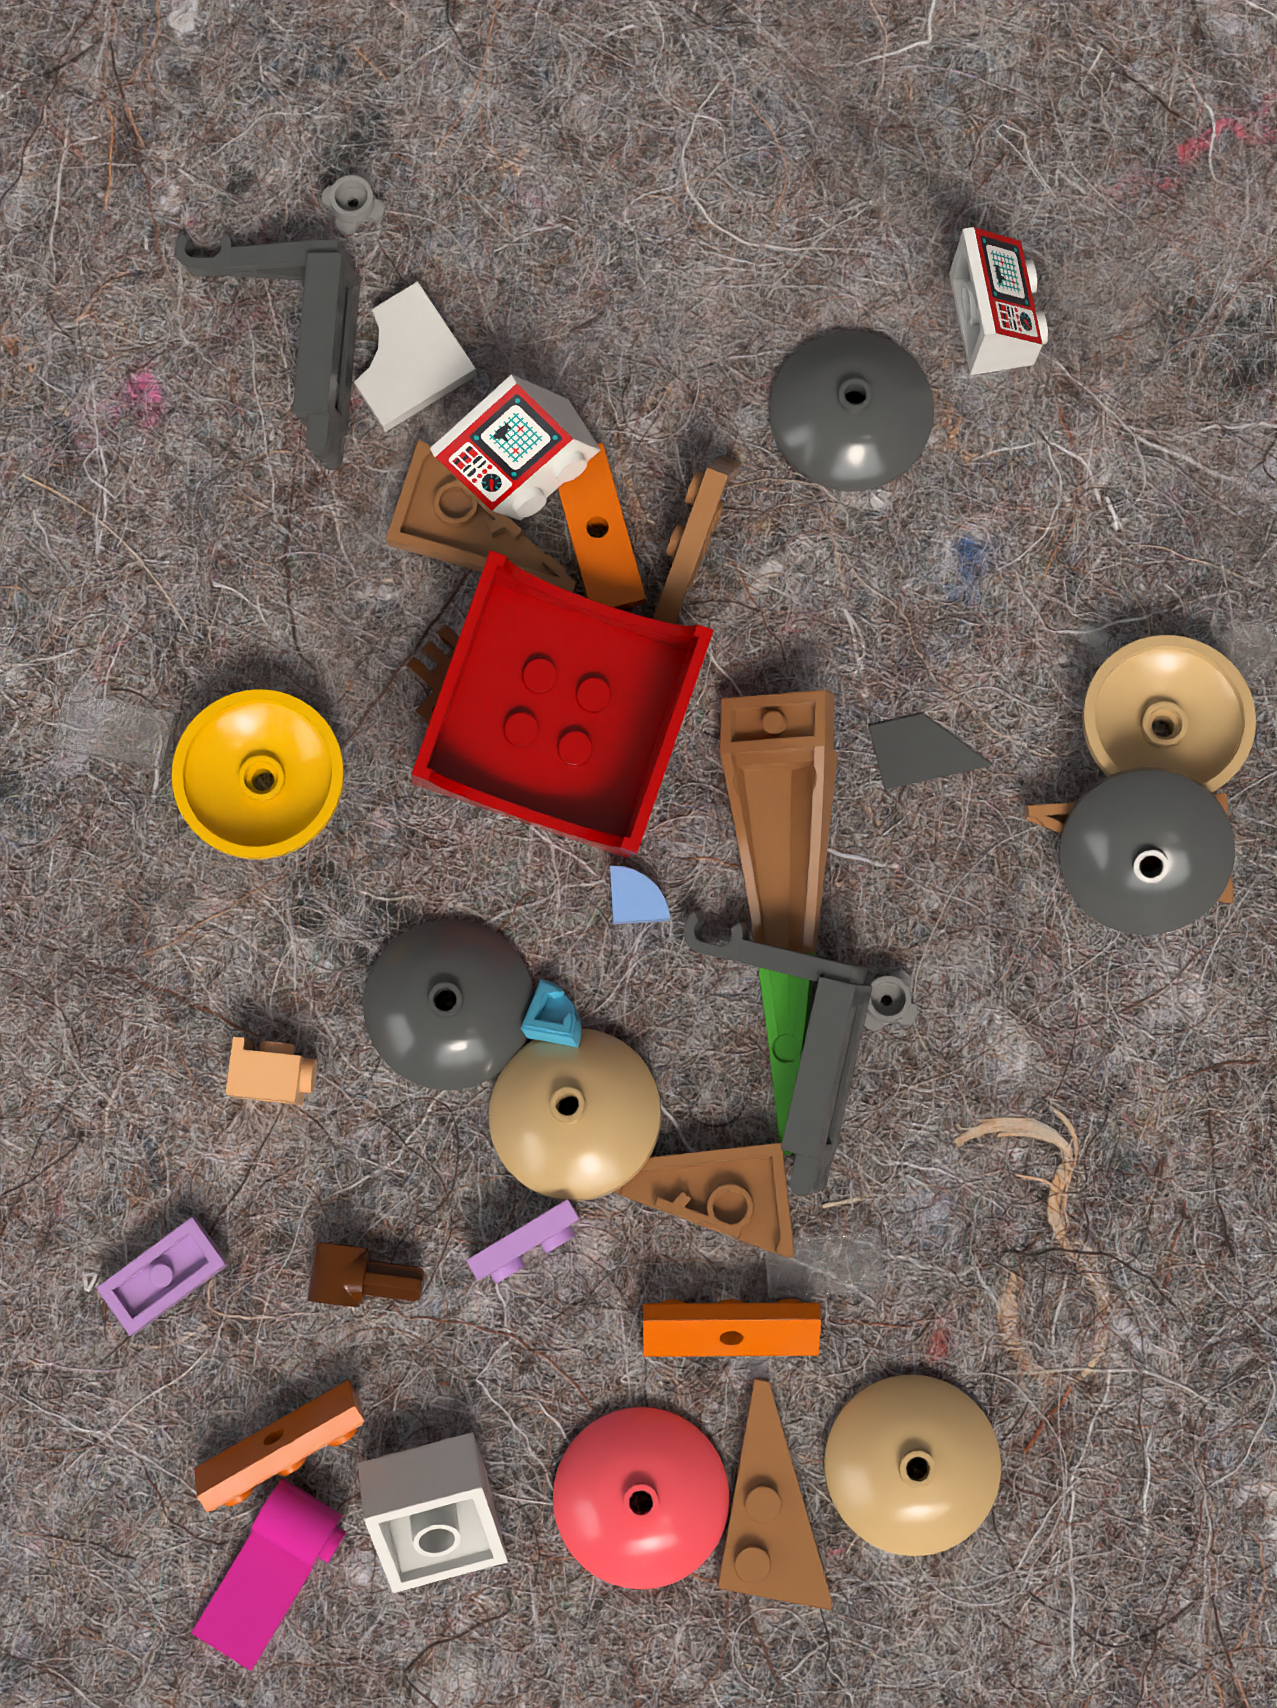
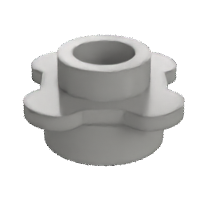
M364 173L343 176L332 186L326 187L322 193L323 205L332 210L336 217L335 227L342 234H353L357 226L369 220L377 222L385 214L384 203L375 198L371 188V178ZM351 200L358 201V205L354 208L348 204Z
M894 970L890 976H882L877 979L866 975L865 985L873 986L864 1024L866 1029L877 1032L887 1024L899 1023L902 1026H908L916 1020L918 1010L916 1006L911 1004V993L909 990L912 980L905 971ZM884 995L890 996L892 999L891 1005L884 1006L881 1003V998Z

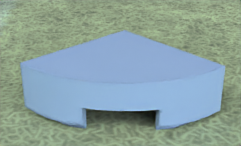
M610 866L613 925L670 921L665 897L651 879L631 868Z

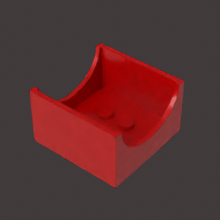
M490 550L411 774L412 784L623 858L637 854L714 630L699 624L690 626L654 620L593 601L548 583L517 567L509 561L507 556Z

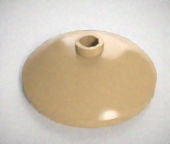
M1158 635L1142 638L1123 646L1100 666L1090 682L1085 695L1082 724L1090 753L1107 777L1133 768L1158 767L1185 774L1201 783L1213 793L1225 785L1239 771L1247 759L1255 737L1256 711L1245 679L1233 663L1223 654L1195 639L1175 635ZM1157 721L1165 723L1170 729V736L1160 737L1156 735L1152 729V723Z
M582 1028L579 1047L534 1039L522 1047L509 1061L498 1076L492 1091L489 1105L490 1134L502 1163L527 1188L556 1200H592L621 1188L646 1164L654 1150L660 1132L661 1100L653 1075L642 1058L631 1047L604 1032ZM568 1097L577 1098L579 1107L574 1114L569 1116L560 1114L559 1106L564 1099Z
M902 1374L880 1379L857 1392L842 1407L827 1437L824 1453V1474L829 1495L835 1508L846 1524L858 1536L871 1545L890 1553L906 1556H924L936 1554L958 1545L974 1533L983 1523L998 1493L1001 1479V1455L995 1432L988 1418L967 1394L957 1387L934 1377ZM914 1457H922L927 1463V1472L920 1479H912L906 1472L907 1463Z

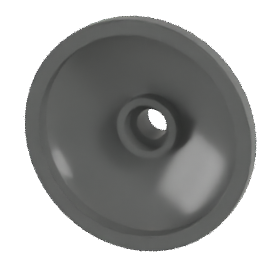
M841 331L826 334L813 339L799 348L779 371L772 388L769 405V421L774 441L790 466L803 477L817 485L846 492H859L879 488L891 483L907 472L925 449L934 420L932 391L925 373L915 359L896 343L876 334L860 331ZM850 391H857L863 395L864 402L857 405L851 404L845 399V394Z
M1158 767L1133 768L1102 779L1087 790L1075 803L1064 823L1059 848L1060 865L1070 894L1077 904L1093 919L1109 928L1124 933L1136 935L1162 934L1177 930L1194 922L1218 901L1233 871L1235 839L1230 821L1222 805L1201 783L1185 774L1170 769ZM1147 856H1156L1161 859L1159 867L1153 871L1141 869L1140 863Z
M455 919L431 921L415 926L398 936L383 950L374 963L364 992L363 1009L365 1025L370 1040L380 1057L389 1067L405 1079L417 1085L436 1090L467 1089L483 1084L499 1075L509 1061L524 1047L528 1038L521 1030V1026L533 999L534 990L529 972L523 960L503 937L482 925L469 921ZM445 990L454 992L457 997L455 1006L448 1011L439 1010L435 1003L437 995Z

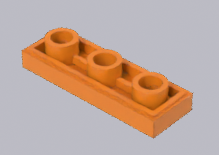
M599 443L597 445L601 450L587 462V467L583 473L571 481L564 482L557 490L587 598L624 610L646 604V596L604 445ZM596 526L603 527L608 531L601 538H594L588 532Z
M676 1299L664 1300L660 1303L643 1304V1357L819 1356L821 1330L820 1303L801 1302L797 1299H782L776 1303H744L737 1299H725L718 1303H685Z
M348 1379L195 1467L196 1497L206 1512L213 1511L223 1504L228 1507L239 1504L253 1492L256 1485L274 1475L286 1476L293 1473L303 1465L307 1456L326 1445L338 1446L351 1439L365 1420L359 1394Z

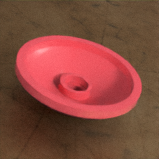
M653 1407L619 1409L599 1417L586 1426L566 1449L558 1466L553 1488V1509L557 1528L573 1557L586 1570L601 1580L631 1589L663 1587L685 1578L699 1568L716 1548L723 1534L730 1503L729 1485L724 1465L707 1436L685 1418L670 1411ZM643 1490L651 1495L653 1504L648 1511L636 1512L632 1509L629 1499L634 1492Z

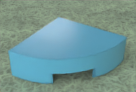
M540 979L521 1030L530 1039L579 1047L582 1025L576 1007L559 986Z

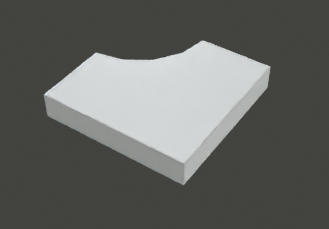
M418 281L371 309L379 330L378 350L370 367L354 381V384L384 432H387L477 376L475 366Z

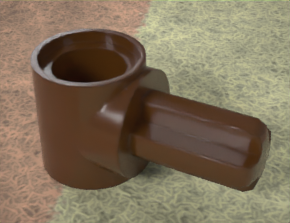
M315 1242L307 1301L350 1307H360V1304H364L366 1296L416 1302L420 1300L423 1292L424 1270L419 1266L371 1261V1252L365 1247Z

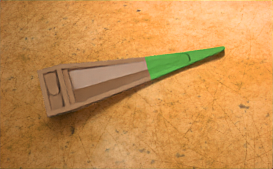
M828 690L721 698L720 756L739 847L754 942L816 955L838 752L834 751V694ZM758 967L769 1044L779 1143H782L807 1034L813 981ZM783 1150L784 1155L791 1156L792 1152Z

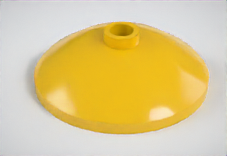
M265 689L245 690L227 695L204 708L187 726L178 742L173 758L172 788L182 817L197 836L218 851L238 858L271 859L284 856L305 846L321 833L329 823L339 805L343 792L344 760L338 740L325 719L310 705L292 695L279 691ZM263 773L272 774L274 776L273 785L265 791L257 790L255 787L257 777Z

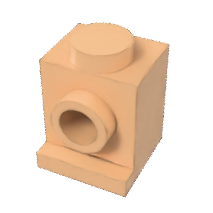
M233 1037L225 1095L238 1099L303 1105L304 1094L313 1093L317 1077V1059L294 1055L295 1045L280 1042L260 1041L259 1051H253L254 1042L246 1038Z

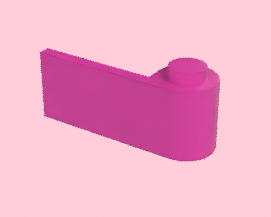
M282 1478L260 1510L251 1527L252 1533L191 1634L252 1671L317 1561L321 1559L328 1564L347 1534V1531L339 1527L343 1515Z

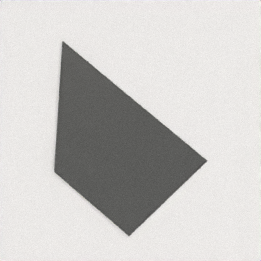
M924 714L869 726L884 790L993 765Z

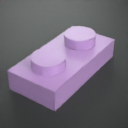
M567 1199L467 1259L466 1262L478 1281L490 1274L495 1284L526 1266L520 1257L522 1254L541 1244L545 1253H548L575 1237L576 1234L570 1225L579 1221L580 1217L572 1203Z
M191 1217L96 1289L128 1335L132 1336L228 1266L229 1263L198 1219Z

